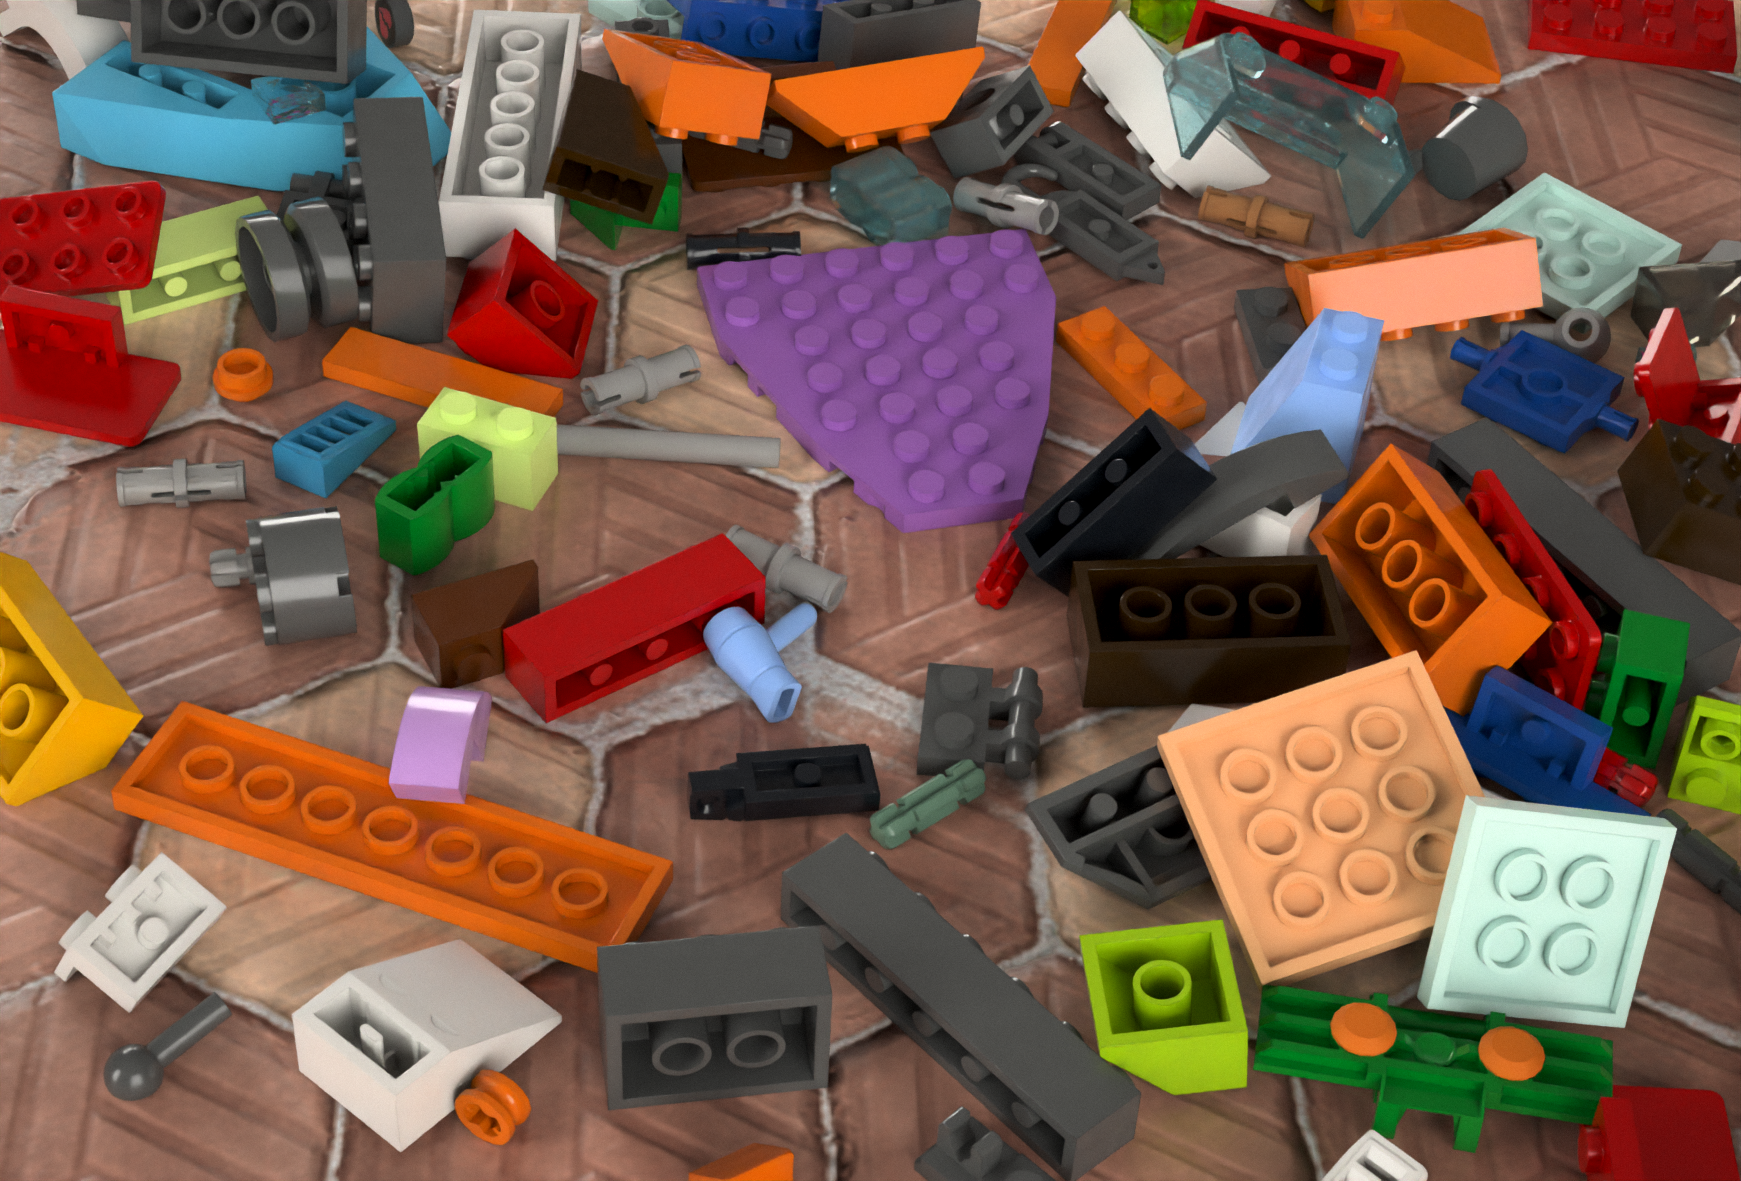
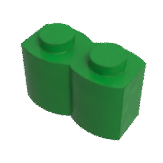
M454 435L430 447L419 460L417 468L404 471L385 483L375 499L380 558L415 576L431 570L445 560L452 551L455 541L470 537L481 530L490 521L495 512L492 452L460 435Z

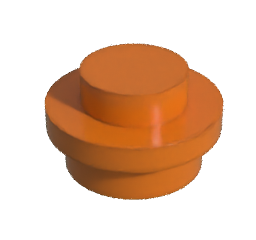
M237 348L227 351L218 359L217 367L213 372V385L216 392L227 399L237 402H249L267 393L274 382L273 370L270 364L266 362L265 357L259 351L250 348Z

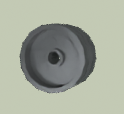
M318 196L291 203L286 208L283 221L269 209L239 217L236 221L235 238L240 268L250 302L268 338L275 343L303 335L308 330L310 317L324 329L351 322L357 318L359 298L352 258L336 215L327 201Z

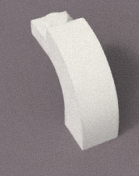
M6 0L9 9L0 13V32L3 37L26 27L33 28L52 47L69 80L123 40L130 42L119 21L78 15L76 0Z

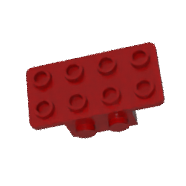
M152 180L0 198V297L8 286L66 297L146 287L153 277L166 190L159 182Z
M8 286L0 297V312L4 330L0 329V422L128 447L140 444L180 383V366L174 362L128 354L122 311L119 306L14 286Z
M1492 469L1476 471L1471 491L1465 498V507L1552 621V624L1516 662L1523 665L1535 686L1582 711L1592 675L1603 673L1596 671L1602 643L1600 629Z
M1613 1085L1612 1097H1600L1592 1125L1579 1124L1578 1162L1581 1172L1587 1174L1588 1181H1740L1725 1103L1722 1096L1715 1091Z

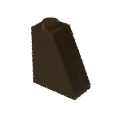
M576 69L562 111L542 190L652 225L668 182L669 173L633 91L628 85Z

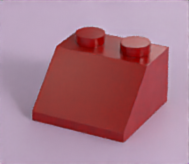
M515 228L469 262L447 336L456 343L461 351L472 356L483 366L507 373L573 379L580 374L599 301Z

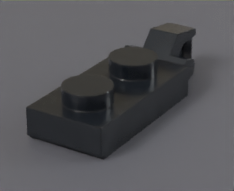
M866 743L736 753V762L720 766L719 770L688 772L687 801L690 818L693 820H724L727 818L728 820L741 822L743 819L745 821L879 811L881 795L870 748L866 746Z

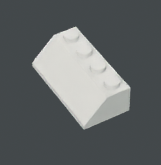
M1119 10L1076 53L1075 56L1088 72L1082 78L1085 84L1099 98L1104 101L1106 98L1109 100L1108 104L1104 107L1106 112L1125 130L1130 128L1132 130L1126 138L1146 159L1151 157L1154 159L1149 169L1170 190L1178 184L1194 198L1203 196L1208 185L1231 191L1264 184L1271 177L1270 173L1181 61L1122 11Z

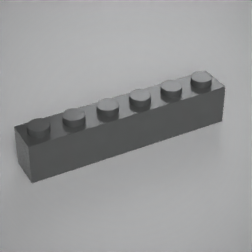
M1489 418L1481 419L1432 441L1427 465L1441 473L1463 504L1467 494L1471 491L1475 472L1485 469H1492L1599 627L1602 639L1605 632L1617 635L1624 609L1690 623L1684 677L1674 707L1688 701L1690 697L1699 695L1730 679L1741 644V631L1655 558L1644 555L1639 544L1628 537Z
M844 833L782 872L781 920L790 928L819 925L826 961L1064 1180L1076 1181L1134 1139L1141 1092L1136 1088L1129 1075L1121 1068L1111 1066L1084 1042L1074 1026L1066 1021L1058 1020L1033 997V994L1024 982L1016 977L1007 975L984 954L981 946L974 938L967 934H961L937 913L935 907L925 895L920 892H913L897 878L877 853L867 851L849 834Z

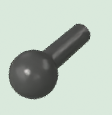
M213 992L146 1046L142 1044H127L116 1049L109 1056L104 1066L103 1076L108 1091L114 1097L125 1101L141 1100L155 1093L163 1082L164 1068L232 1015L230 1009Z

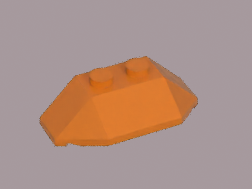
M984 47L775 80L769 86L766 105L825 147L845 145L847 153L876 148L879 146L878 139L897 136L898 144L922 141L930 137L929 130L943 122L953 109L985 59Z

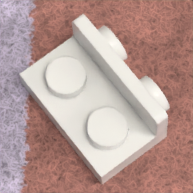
M161 852L143 871L133 864L115 881L105 895L112 903L97 918L87 910L71 925L58 943L66 952L54 973L66 982L77 970L80 971L130 1013L216 923L227 906Z

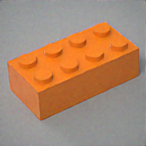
M1392 443L1308 535L1321 555L1328 556L1331 570L1391 658L1417 650L1442 705L1463 717L1474 706L1485 674L1497 665L1508 670L1552 624V621L1441 473Z

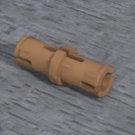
M1208 185L1201 199L1198 219L1244 231L1245 237L1256 239L1260 235L1305 248L1312 233L1315 214L1268 202V197L1256 194L1252 198Z

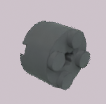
M337 506L260 516L259 518L246 520L265 646L285 645L357 633L353 594H351L348 574V560Z

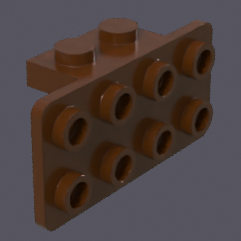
M834 61L758 67L772 74L770 84L775 80L837 70ZM768 105L765 107L763 117L764 127L769 128V125L773 123L788 127L793 133L792 148L785 159L764 155V149L754 153L695 138L689 134L687 139H682V159L691 188L698 192L718 193L727 189L756 186L775 187L780 184L806 181L827 182L836 178L866 175L878 177L887 173L901 172L905 168V155L901 144H898L897 136L878 139L879 146L876 148L847 153L845 145L825 147Z

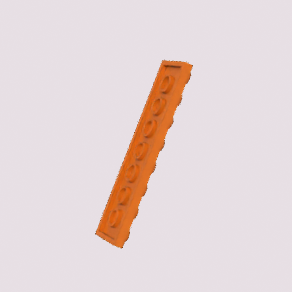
M185 701L180 702L111 790L114 810L598 973L597 947L638 941L673 881V861L469 794H466L465 804L396 798L389 785L390 768Z

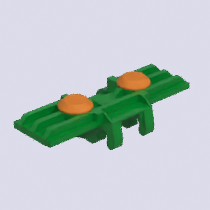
M1264 985L1261 993L1253 1070L1373 1089V1103H1376L1371 1130H1375L1387 1139H1394L1397 1124L1407 1108L1451 1115L1454 1120L1452 1149L1475 1153L1483 1124L1485 1108L1592 1125L1600 1097H1612L1613 1041L1602 1039L1601 1037L1505 1022V1013L1493 1011L1490 1012V1015H1484L1483 1020L1392 1006L1388 1005V994L1374 992L1366 1000L1280 985Z

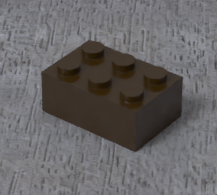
M1657 419L1617 470L1643 554L1741 585V443L1732 444L1709 436L1694 426L1687 425L1682 427Z

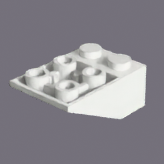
M458 939L348 971L292 1014L299 1071L398 1151L402 1152L455 1109L456 1098L464 1090L471 1089L472 1079L477 1073L482 1070L501 1072L562 1022V1015L462 939Z

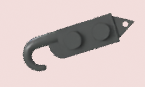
M1024 163L1012 167L1004 174L1001 184H1013L1020 187L1024 194L1056 202L1059 209V218L1055 228L1049 233L1054 239L1116 281L1128 277L1159 285L1164 284L1165 270L1158 256L1159 242L1081 189L1076 192L1061 190L1039 196L1021 183L1022 180L1032 177L1045 178L1050 181L1057 180L1058 173L1048 166Z

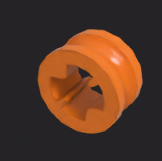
M482 1070L472 1079L471 1089L464 1090L456 1098L454 1107L463 1125L474 1135L488 1143L504 1145L513 1137L516 1129L515 1125L522 1124L530 1116L532 1109L530 1101L524 1091L512 1079L494 1070Z

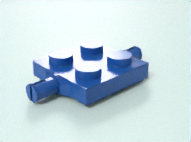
M1523 330L1508 344L1491 349L1490 351L1466 340L1464 337H1460L1459 340L1457 339L1453 345L1450 359L1479 371L1465 386L1461 405L1484 415L1494 422L1501 423L1544 446L1551 447L1565 454L1585 432L1593 428H1601L1624 439L1626 442L1636 432L1639 424L1638 418H1633L1610 407L1620 396L1625 378L1617 373Z

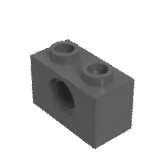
M1029 65L981 80L951 110L947 118L930 131V134L955 179L1004 165L1050 117L1054 110Z

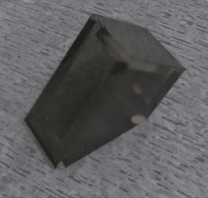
M1741 260L1639 267L1631 318L1646 339L1649 340V333L1652 328H1656L1665 308L1677 307L1680 310L1691 347L1710 346L1741 315Z

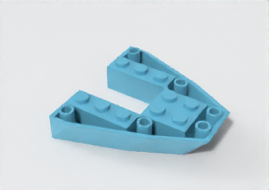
M368 27L366 70L348 84L273 77L254 91L200 69L131 62V42L123 40L52 92L61 148L103 165L270 191H290L293 173L314 176L316 171L334 173L335 179L342 180V164L352 162V157H344L342 127L343 122H353V98L423 97L433 166L448 154L451 137L450 129L413 74ZM295 99H299V100H302V101H305V102H301V104H300L299 102H293V101H294ZM291 105L298 106L296 110L289 109ZM305 105L306 108H312L308 114L307 112H302ZM273 110L280 111L278 115L281 116L270 115ZM286 112L293 113L290 119L283 117Z

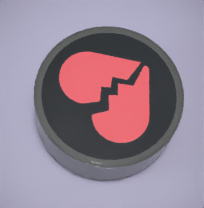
M376 0L375 21L382 42L388 48L409 45L414 36V20L408 1Z

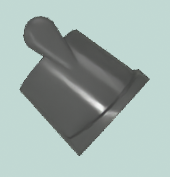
M1469 96L1461 99L1454 105L1450 111L1449 121L1423 147L1406 151L1400 156L1397 162V170L1401 175L1412 178L1423 169L1429 183L1440 194L1448 199L1461 201L1470 198L1521 168L1526 162L1528 152L1526 134L1518 119L1508 108L1495 100Z

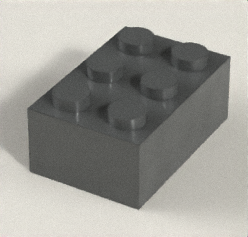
M819 925L797 928L779 927L766 931L725 935L706 934L694 938L652 942L633 941L621 945L597 947L599 1037L608 1111L828 1088L832 989Z

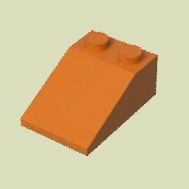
M1448 0L1335 1L1332 19L1334 35L1400 52L1406 67L1401 83L1500 84L1502 75L1483 17Z
M604 28L602 40L622 84L631 87L645 120L656 125V134L675 139H687L689 131L705 133V140L731 146L737 145L738 137L759 140L772 76L771 73L702 42Z

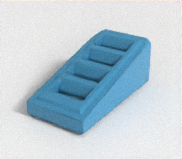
M344 401L287 433L272 446L275 477L327 498L397 430L396 420L349 401Z

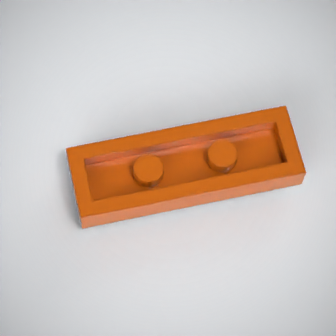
M1102 306L1057 324L1056 342L1136 420L1149 408L1178 430L1205 420L1207 402L1107 307Z

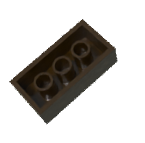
M1327 555L1073 561L1067 622L1083 708L1258 703L1346 674L1351 641Z

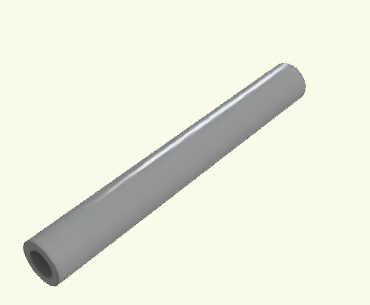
M557 424L558 455L779 468L781 438Z

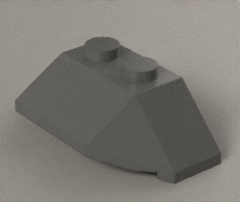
M1249 703V704H1247V705H1244V706H1242V707H1240V708H1243V707L1252 705V703ZM1157 745L1028 803L1025 808L1026 813L1061 867L1148 910L1212 880Z

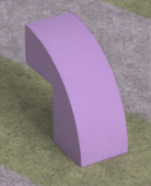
M418 686L413 691L401 720L389 777V785L396 798L465 804L471 760L484 762L492 696L489 692Z

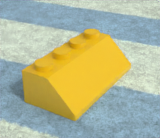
M0 552V796L6 804L19 806L106 768L144 715L29 562Z

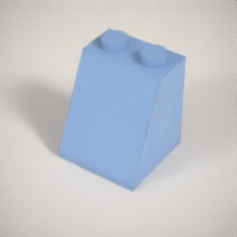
M1324 308L1249 396L1231 454L1280 436L1321 429L1351 476L1364 428L1384 320L1366 317L1353 311L1342 312ZM1350 477L1321 493V501L1336 504L1346 494Z

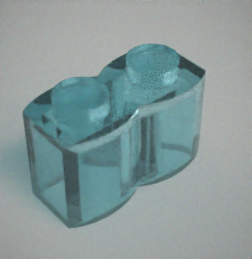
M883 146L832 166L830 199L846 220L853 225L862 227L867 237L876 246L886 245L891 242L907 243L933 240L948 235L950 214L952 212V204L948 193L943 187L937 185L928 177L919 175L914 162L891 146Z

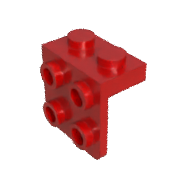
M1677 307L1665 308L1656 328L1651 329L1647 348L1641 361L1635 364L1633 372L1635 391L1639 397L1645 398L1650 414L1648 430L1657 419H1661L1682 427L1687 425L1694 426L1709 436L1732 444L1741 443V377L1700 380L1680 310Z

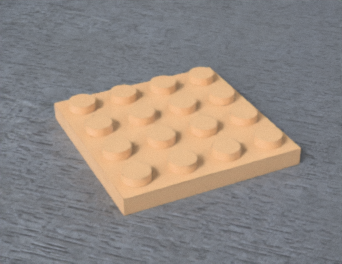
M1417 650L1158 735V751L1260 994L1264 985L1286 986L1432 936L1466 795L1485 797Z

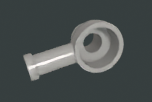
M1584 307L1574 308L1565 312L1558 318L1555 324L1501 322L1500 346L1508 344L1523 330L1593 363L1599 361L1606 354L1611 342L1610 327L1606 319L1597 311ZM1585 323L1589 325L1592 329L1591 336L1585 341L1574 340L1569 333L1575 324Z

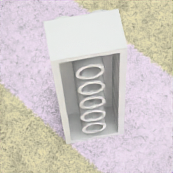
M474 10L439 197V212L446 257H463L473 260L516 228L551 260L556 261L565 197L542 189L562 111L576 69L582 70L581 14Z

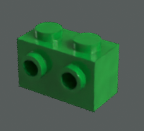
M1624 609L1617 635L1604 633L1596 671L1606 673L1604 681L1591 680L1584 712L1613 727L1606 747L1626 757L1628 764L1634 765L1636 763L1642 767L1655 769L1684 677L1690 623Z

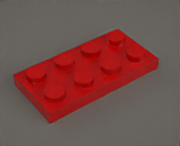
M1528 0V49L1733 74L1738 57L1734 2L1728 0Z

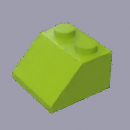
M1223 919L1079 935L1081 956L1101 1058L1172 1095L1247 1087L1248 1028Z

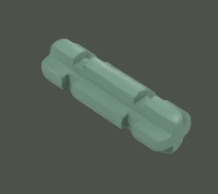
M963 759L945 770L946 778L944 774H938L897 799L898 807L896 804L890 803L870 817L871 827L869 831L872 838L877 840L884 849L892 850L912 838L909 833L910 830L912 834L917 835L959 809L957 801L965 805L982 795L985 791L984 782L987 779L983 769L978 768L971 759Z

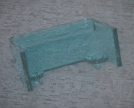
M1237 32L1235 35L1223 33L1179 51L1163 70L1164 84L1181 157L1191 160L1222 118H1225L1335 169L1353 233L1359 238L1363 239L1415 176L1403 134L1397 121L1398 114L1392 105L1379 97L1369 99L1262 48L1255 39L1245 33Z

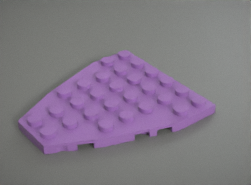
M1003 229L993 233L945 236L940 239L907 243L891 242L881 246L855 249L838 248L829 252L803 254L801 256L780 255L775 258L742 262L726 261L716 265L697 267V287L721 358L729 366L736 363L741 366L748 374V387L757 397L766 394L776 405V418L819 465L828 472L839 468L854 480L853 493L868 505L878 507L884 513L885 519L902 533L1013 519L1018 513L1023 512L1027 500L1028 485L1032 483L1036 470L1040 445H1043L1047 432L1056 295L1026 229Z

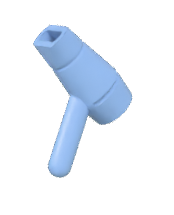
M808 603L799 604L769 628L765 629L744 608L730 607L717 613L704 629V642L718 667L751 697L762 715L770 723L784 721L793 714L802 685L787 670L779 652L815 624L817 611Z

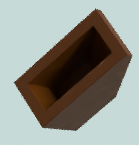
M533 559L411 594L415 643L440 688L452 689L504 673L503 630L524 619L540 614L538 566Z

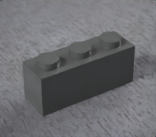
M850 0L823 5L817 62L834 61L836 69L841 70L975 48L981 2L978 0Z

